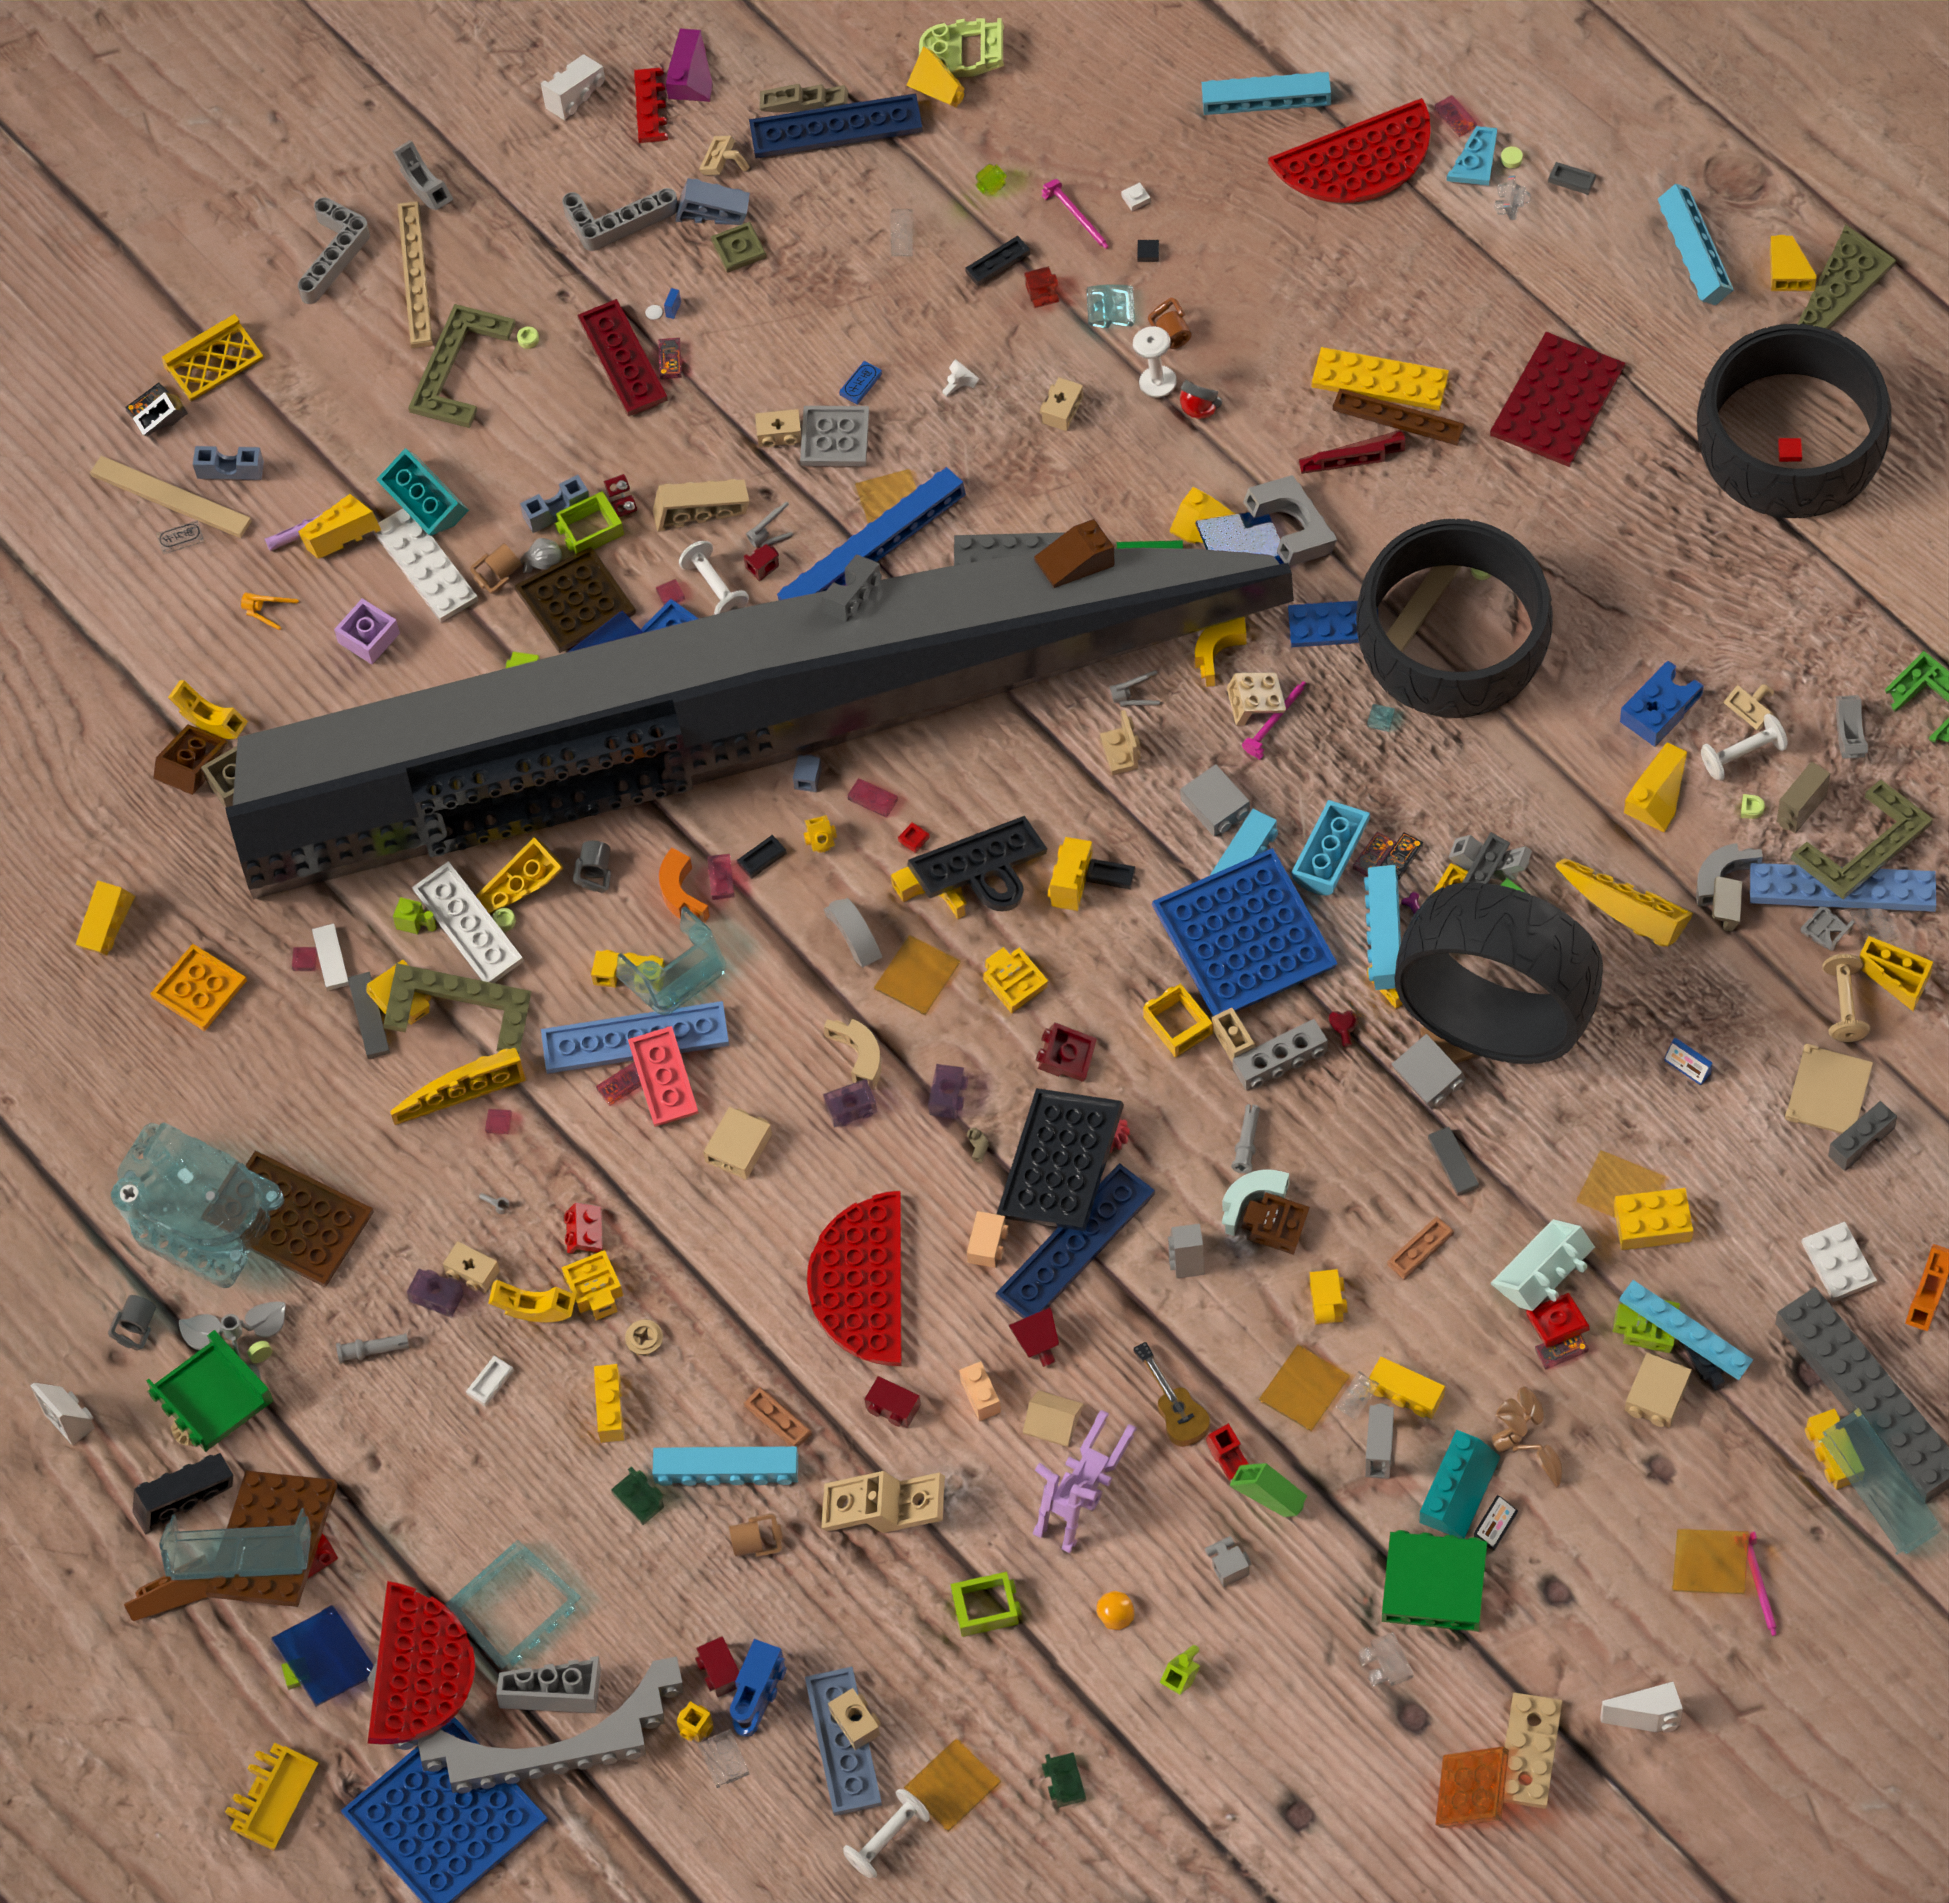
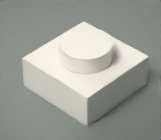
M1141 183L1121 191L1122 198L1131 211L1151 203L1150 196Z

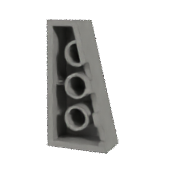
M599 1656L590 1657V1660L586 1661L572 1660L568 1661V1664L556 1666L548 1664L544 1665V1668L532 1670L530 1667L499 1673L496 1693L499 1708L596 1713L601 1676Z

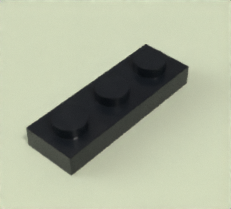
M1016 236L965 267V271L973 282L980 286L1031 255V252L1022 239Z

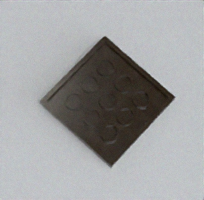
M592 547L515 585V591L559 653L636 614V609Z

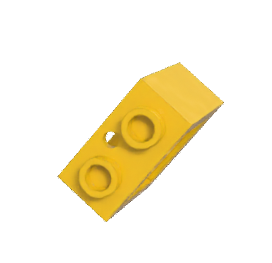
M1181 983L1175 987H1169L1163 995L1156 999H1150L1143 1007V1018L1175 1058L1213 1034V1023ZM1180 1001L1197 1023L1172 1039L1155 1016Z

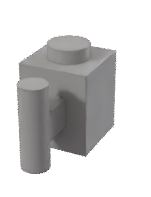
M1231 1536L1204 1548L1208 1557L1216 1553L1218 1554L1212 1558V1567L1223 1587L1248 1576L1249 1566L1251 1565L1247 1553H1242L1238 1546L1230 1550L1227 1549L1235 1545Z

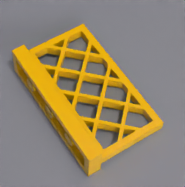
M236 314L231 315L162 356L163 366L167 372H170L190 402L264 359L260 350L240 324ZM240 332L243 336L242 344L230 342L231 336ZM217 344L225 345L224 354L213 353V347ZM229 346L240 348L238 357L227 355ZM243 350H253L256 356L251 359L242 358ZM198 355L207 356L206 364L194 363L195 357ZM211 357L222 359L220 368L209 366ZM225 360L236 361V368L232 370L223 369ZM180 366L189 367L187 376L178 375L175 369ZM192 368L204 370L202 379L190 377ZM207 371L219 373L218 378L214 381L205 380ZM189 381L201 383L200 388L191 394L188 389Z

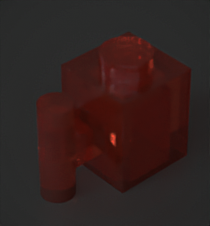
M1049 266L1024 272L1025 286L1034 309L1059 302L1058 294L1055 293V287L1058 286L1056 274L1051 273Z

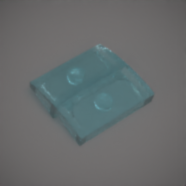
M1096 285L1087 287L1089 325L1109 328L1111 324L1131 327L1134 325L1133 286Z

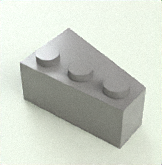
M1200 1224L1171 1227V1233L1168 1236L1170 1270H1175L1176 1278L1204 1275L1203 1241Z

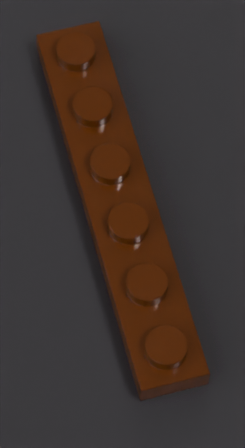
M1341 388L1333 404V411L1458 446L1465 424Z

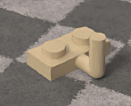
M714 136L699 170L703 175L720 174L727 159H734L743 171H747L750 166L737 150H731L735 143L732 136Z
M1762 684L1751 696L1737 685L1723 703L1759 731L1765 724L1764 716L1766 714L1773 715L1759 701L1764 695L1767 697L1773 696L1774 691L1766 684Z

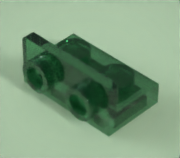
M631 1466L628 1469L629 1475L611 1489V1493L643 1526L664 1508L662 1500L664 1496L656 1486L652 1488L647 1483L648 1479L642 1471L638 1470L636 1472Z
M1074 1752L1050 1758V1754L1045 1755V1763L1041 1765L1044 1777H1049L1051 1781V1786H1048L1051 1801L1056 1800L1058 1808L1086 1801Z

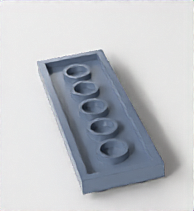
M853 1667L806 1676L805 1681L834 1816L882 1806L869 1742L854 1750L829 1711L828 1703L853 1688L858 1695ZM856 1714L850 1720L859 1721L862 1716Z

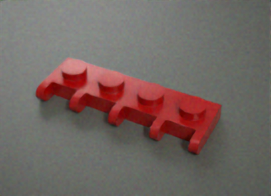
M661 67L634 70L639 143L668 140V134L660 133L659 126L667 124V118L658 116V109L666 107V101L657 100V92L665 90L664 83H656V76L664 74V69Z

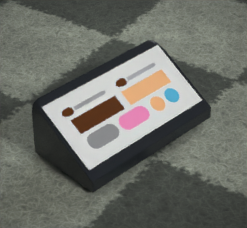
M1497 1495L1476 1528L1474 1537L1487 1541V1547L1495 1551L1516 1517L1518 1510Z

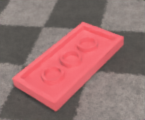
M672 1026L628 1039L654 1127L698 1114L697 1105Z

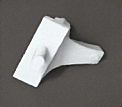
M955 359L949 368L952 374L948 376L947 381L949 383L943 390V394L948 397L962 386L974 388L979 378Z

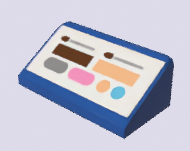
M1674 1038L1665 1055V1062L1699 1085H1702L1711 1075L1713 1063L1679 1039Z

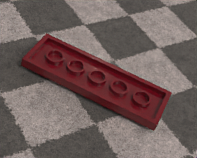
M617 299L577 315L628 417L668 401L667 395Z

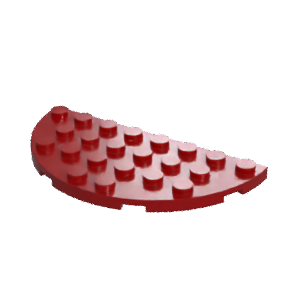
M1420 98L1268 158V164L1274 173L1288 186L1318 200L1335 203H1354L1381 197L1404 184L1421 166L1430 143L1431 126L1427 106L1423 98Z
M890 1191L872 1195L870 1199L850 1205L834 1217L819 1235V1240L810 1255L807 1269V1290L813 1313L819 1325L838 1346L865 1361L887 1366H902L901 1191Z
M387 1581L367 1744L405 1743L420 1739L439 1730L449 1723L464 1706L471 1691L475 1673L474 1650L467 1638V1632L458 1618L434 1597L428 1598L416 1592V1588Z

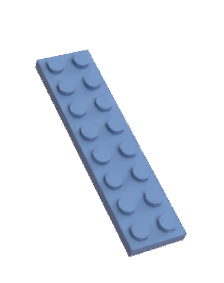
M1751 863L1750 903L1936 912V871L1879 869L1843 900L1799 865Z
M723 1001L541 1029L546 1072L549 1074L633 1061L628 1039L670 1026L673 1028L680 1053L729 1046Z

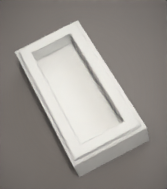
M493 1356L467 1389L466 1394L486 1407L513 1373V1367L498 1357Z

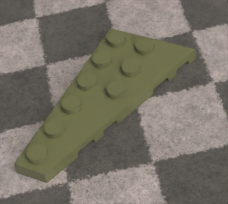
M1845 224L1835 249L1829 257L1817 282V286L1810 297V301L1797 325L1807 324L1814 327L1831 328L1895 266L1896 260Z

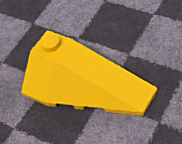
M1195 487L1191 488L1181 502L1170 528V533L1189 543H1205L1213 548H1216V546L1225 547L1233 552L1258 554L1268 541V537L1215 498Z
M1667 742L1625 799L1624 813L1665 832L1676 813L1687 751Z
M534 837L476 895V898L491 915L496 910L504 908L547 885L563 867L554 853L543 842Z

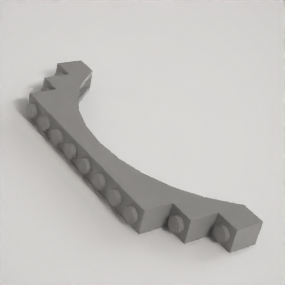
M676 1656L653 1661L638 1688L617 1711L597 1726L567 1740L541 1747L522 1749L495 1748L461 1740L439 1729L420 1739L394 1744V1749L408 1750L413 1746L419 1745L423 1771L435 1772L443 1767H448L452 1793H467L472 1789L481 1787L488 1789L501 1783L514 1784L521 1779H539L547 1774H564L568 1770L577 1768L589 1769L593 1765L602 1763L610 1765L622 1759L635 1760L646 1755L641 1728L653 1729L661 1724H665L660 1697L672 1698L683 1693L678 1659Z

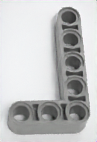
M670 188L661 189L595 220L579 194L570 192L564 195L562 199L567 220L584 248L589 251L598 250L674 215L678 209L676 192Z
M326 197L315 201L314 210L316 217L321 225L338 234L298 282L301 299L306 304L316 303L370 237L368 224L363 216Z

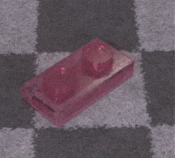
M859 778L847 795L849 801L886 818L898 801V796Z
M730 853L707 856L712 900L735 897Z

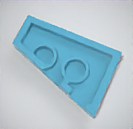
M1475 127L1465 144L1463 152L1456 159L1453 169L1449 171L1447 181L1489 186L1497 128Z

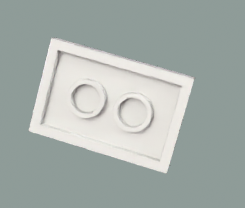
M1845 1222L1802 1239L1801 1243L1833 1302L1876 1285L1877 1280Z

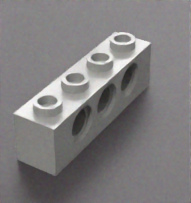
M1312 1019L1233 1058V1070L1246 1091L1251 1088L1256 1089L1271 1078H1279L1286 1071L1292 1068H1299L1312 1058L1316 1059L1323 1056L1328 1051V1040L1315 1019ZM1298 1045H1305V1046H1307V1047L1301 1049V1048H1298L1297 1046H1298ZM1278 1055H1285L1286 1057L1280 1059V1058H1277L1276 1056H1278ZM1265 1065L1266 1067L1259 1069L1256 1066Z

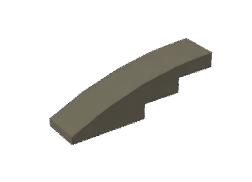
M800 84L764 90L760 91L759 109L769 112H800L844 105L848 101V89L845 85L825 89L822 84L802 88Z

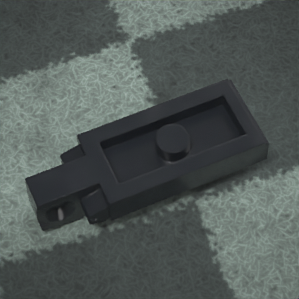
M1681 1342L1700 1379L1703 1378L1704 1381L1709 1380L1715 1391L1724 1388L1723 1384L1725 1382L1721 1376L1724 1370Z

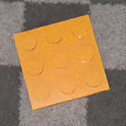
M192 943L150 995L151 998L205 1032L247 982V979L244 975Z

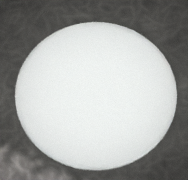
M651 305L646 309L645 314L649 319H658L663 311L660 306Z

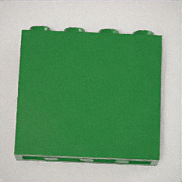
M215 1330L207 1335L210 1342L208 1345L155 1384L150 1379L146 1380L150 1388L147 1392L153 1401L157 1402L159 1400L164 1413L168 1417L173 1416L176 1419L174 1422L182 1432L186 1430L189 1433L188 1438L195 1447L200 1446L205 1452L274 1401L268 1387Z
M1405 1530L1390 1532L1382 1622L1479 1632L1487 1541H1482V1539L1476 1537L1459 1539L1454 1535L1439 1537L1431 1533L1410 1534Z

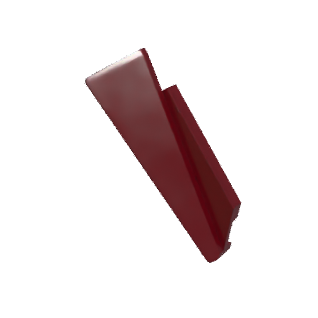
M1401 430L1300 458L1301 474L1385 462V454L1405 451V436Z

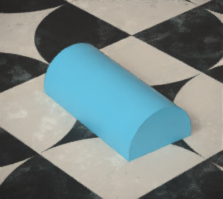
M1328 800L1291 872L1295 882L1314 894L1324 896L1332 894L1370 820V813Z

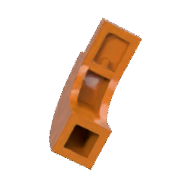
M671 847L664 857L659 870V884L665 905L679 919H682L687 914L691 919L700 920L705 923L710 917L708 905L686 894L681 888L684 879L692 870L691 858Z
M1936 1244L1932 1245L1905 1324L1925 1331L1929 1330L1949 1277V1249Z

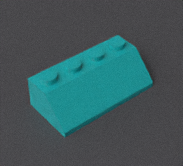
M407 448L376 479L429 536L454 527L469 511L429 467Z
M1456 1429L1420 1510L1419 1523L1446 1534L1457 1536L1459 1539H1465L1501 1456L1479 1438Z

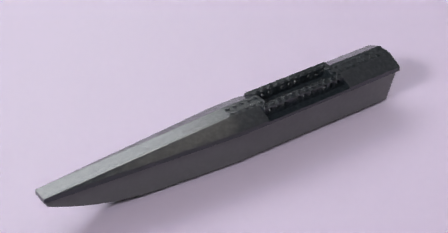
M1120 548L1114 549V567L1056 588L1051 585L1035 562L1034 556L1037 554L983 560L883 579L878 586L871 590L868 598L862 601L858 606L857 612L854 615L852 614L846 622L823 613L822 596L826 591L739 608L238 737L233 806L225 807L248 889L253 899L427 854H429L430 858L442 856L446 853L464 850L469 847L693 790V785L797 758L798 755H807L1294 601L1292 572L1288 563L1279 564L1272 555L1203 549Z

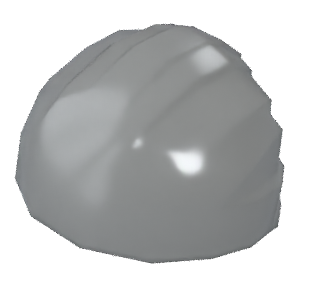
M546 538L537 539L520 559L524 565L523 573H531L533 567L548 569L561 562L562 551L558 544Z

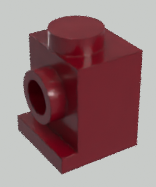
M765 544L761 548L755 549L751 556L747 554L743 556L745 568L760 582L779 567V553L772 545L769 547Z

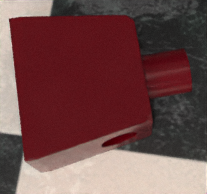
M1051 1308L1008 1325L1028 1358L1038 1354L1043 1367L1056 1362L1051 1348L1058 1346L1059 1340Z

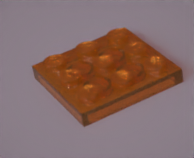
M1502 1746L1443 1755L1436 1826L1447 1828L1500 1821L1502 1819L1509 1749Z

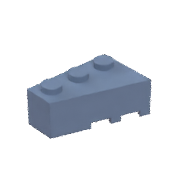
M688 178L678 200L675 222H682V219H695V223H702V220H715V224L742 225L747 215L750 193L740 189L723 187L719 184L702 182L699 179Z

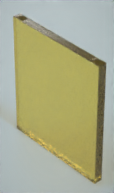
M910 469L855 483L868 523L875 521L886 510L899 503L903 497H907L916 490Z
M909 935L874 986V990L926 1015L959 966L960 960Z
M1600 1150L1576 1202L1615 1218V1196L1659 1191L1663 1182H1665V1176Z
M1297 1344L1263 1392L1259 1401L1312 1432L1350 1378V1375Z
M1677 1529L1672 1591L1745 1594L1749 1531Z
M956 1738L919 1772L904 1789L914 1795L926 1807L929 1814L949 1832L1001 1781Z

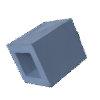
M798 755L793 775L794 789L817 792L822 771L820 758L813 755Z

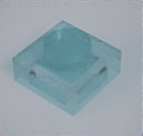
M1373 704L1367 727L1389 732L1395 709Z

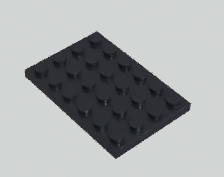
M1036 1088L997 1215L1005 1216V1219L1085 1231L1124 1107L1123 1102Z

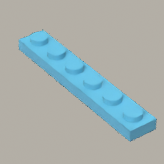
M1632 1280L1619 1299L1620 1302L1737 1380L1741 1379L1753 1361L1752 1358L1634 1280Z

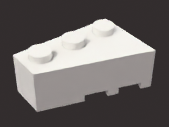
M584 54L567 65L566 71L563 73L557 72L553 76L554 79L541 83L545 108L563 120L573 115L578 106L583 101L588 100L591 93L597 87H600L605 80L603 66Z

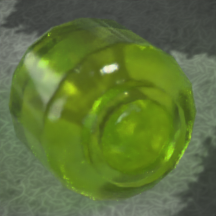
M988 164L975 175L977 180L975 186L982 194L986 192L988 195L993 196L1006 185L1005 179L1007 176L997 164L995 166Z

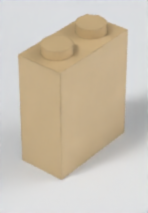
M729 1107L703 1152L705 1162L747 1180L772 1136L769 1122L761 1117L754 1118L742 1109Z
M1646 1353L1627 1397L1625 1411L1632 1417H1642L1650 1420L1656 1426L1670 1428L1689 1384L1692 1370Z

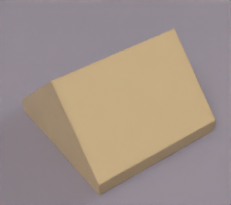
M1038 1390L1029 1401L1023 1434L1068 1447L1084 1405L1080 1402Z

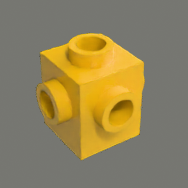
M827 815L804 820L807 832L803 833L806 846H811L813 852H826L830 850V847L835 846L834 839L837 838L835 826H830Z
M691 1701L686 1708L681 1710L677 1717L680 1735L688 1741L695 1740L700 1743L713 1730L711 1712L704 1706H697Z

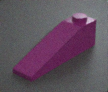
M680 28L667 74L666 88L668 99L710 102L713 83L701 30Z

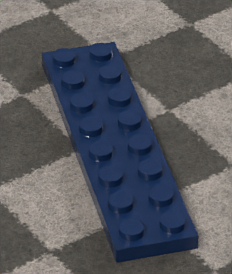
M916 93L749 119L755 159L923 132Z
M1119 1163L1099 1185L1086 1230L1080 1231L1058 1227L995 1293L996 1298L1022 1318L1047 1309L1155 1195V1190Z

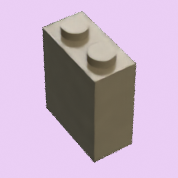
M1812 761L1779 801L1777 822L1783 829L1790 830L1795 834L1826 798L1831 773Z

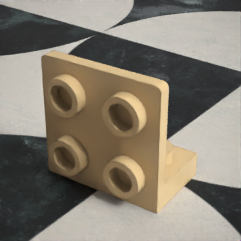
M1235 673L1227 686L1236 726H1245L1252 713H1284L1286 710L1276 673Z
M1125 710L1121 711L1122 728L1100 733V739L1112 775L1138 769V760L1141 759L1139 738L1137 735L1134 736L1132 717H1127Z

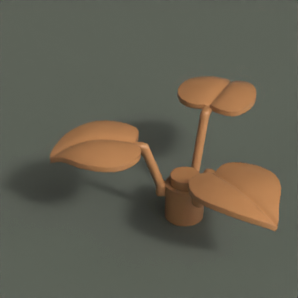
M1523 1386L1518 1390V1402L1513 1398H1509L1498 1408L1495 1416L1504 1421L1509 1428L1494 1434L1492 1442L1495 1449L1500 1453L1510 1448L1514 1452L1523 1449H1537L1539 1463L1557 1488L1562 1478V1464L1555 1450L1549 1445L1544 1447L1540 1444L1518 1445L1521 1437L1527 1433L1526 1423L1531 1419L1535 1425H1539L1544 1418L1541 1402L1528 1387Z

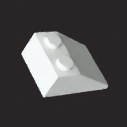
M40 1383L30 1385L44 1415L72 1446L95 1428L91 1421L94 1417L86 1407L80 1408L78 1405L79 1400L73 1392L67 1393L60 1386Z
M1674 1682L1602 1701L1600 1719L1605 1724L1667 1733L1676 1730L1680 1726L1683 1708Z

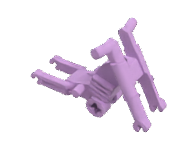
M1103 1410L1098 1413L1095 1423L1080 1448L1082 1459L1080 1461L1072 1457L1067 1459L1065 1465L1074 1469L1072 1474L1065 1473L1059 1487V1475L1054 1474L1041 1463L1035 1469L1038 1474L1047 1480V1484L1044 1486L1038 1523L1034 1528L1033 1535L1042 1538L1043 1532L1047 1531L1050 1511L1064 1517L1067 1525L1065 1527L1062 1550L1071 1553L1072 1547H1075L1077 1543L1075 1534L1078 1528L1081 1507L1091 1511L1096 1508L1102 1495V1491L1097 1489L1099 1482L1106 1486L1110 1485L1112 1478L1105 1475V1472L1116 1468L1128 1444L1134 1437L1133 1433L1137 1430V1427L1131 1424L1126 1427L1110 1458L1091 1449L1106 1423L1105 1419L1109 1415V1413Z

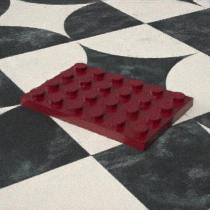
M1545 332L1492 426L1490 436L1571 467L1625 368V362Z

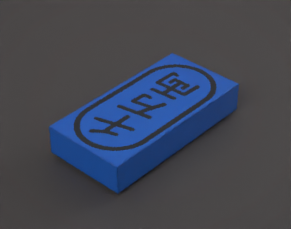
M863 361L840 389V396L858 405L881 377L882 370Z

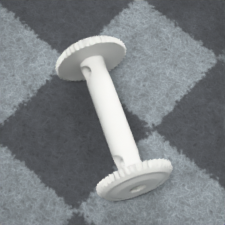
M1156 326L1145 327L1138 331L1133 339V348L1140 357L1147 358L1149 369L1145 370L1139 378L1141 391L1149 397L1160 398L1169 395L1175 389L1177 377L1171 369L1162 366L1161 355L1163 356L1169 350L1171 338L1165 330Z
M698 541L683 551L679 559L680 567L684 570H691L697 567L720 599L714 614L746 607L749 600L748 594L742 590L731 593L707 560L713 552V545L710 542Z
M1766 714L1764 716V731L1718 753L1709 744H1704L1701 749V756L1710 775L1716 780H1723L1725 778L1724 764L1770 742L1778 750H1785L1787 747V736L1779 720L1771 714Z
M904 1789L896 1791V1795L903 1806L860 1852L848 1845H845L843 1848V1853L847 1860L868 1878H875L877 1876V1872L870 1864L871 1860L914 1815L924 1822H928L930 1819L926 1807L914 1795Z

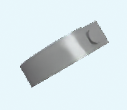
M409 140L392 151L401 167L400 171L417 196L429 208L438 210L453 200L444 181L437 179L429 171L412 141Z
M1859 695L1836 696L1837 732L1842 758L1865 757V753H1868V743L1863 735L1861 698Z
M1471 835L1457 838L1454 841L1448 858L1469 871L1483 844ZM1526 846L1506 851L1491 879H1517L1518 873L1527 868L1532 851Z
M1735 843L1721 847L1711 853L1703 862L1698 873L1696 887L1697 905H1713L1714 879L1717 876L1724 877L1732 871L1750 869L1751 863L1762 864V850L1748 848L1738 851V845Z
M848 898L835 900L828 907L824 908L826 916L838 927L850 948L854 960L862 968L882 958L870 929L855 905Z

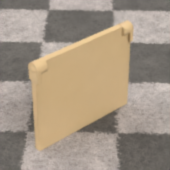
M1805 1044L1785 1119L1842 1134L1858 1120L1873 1062Z

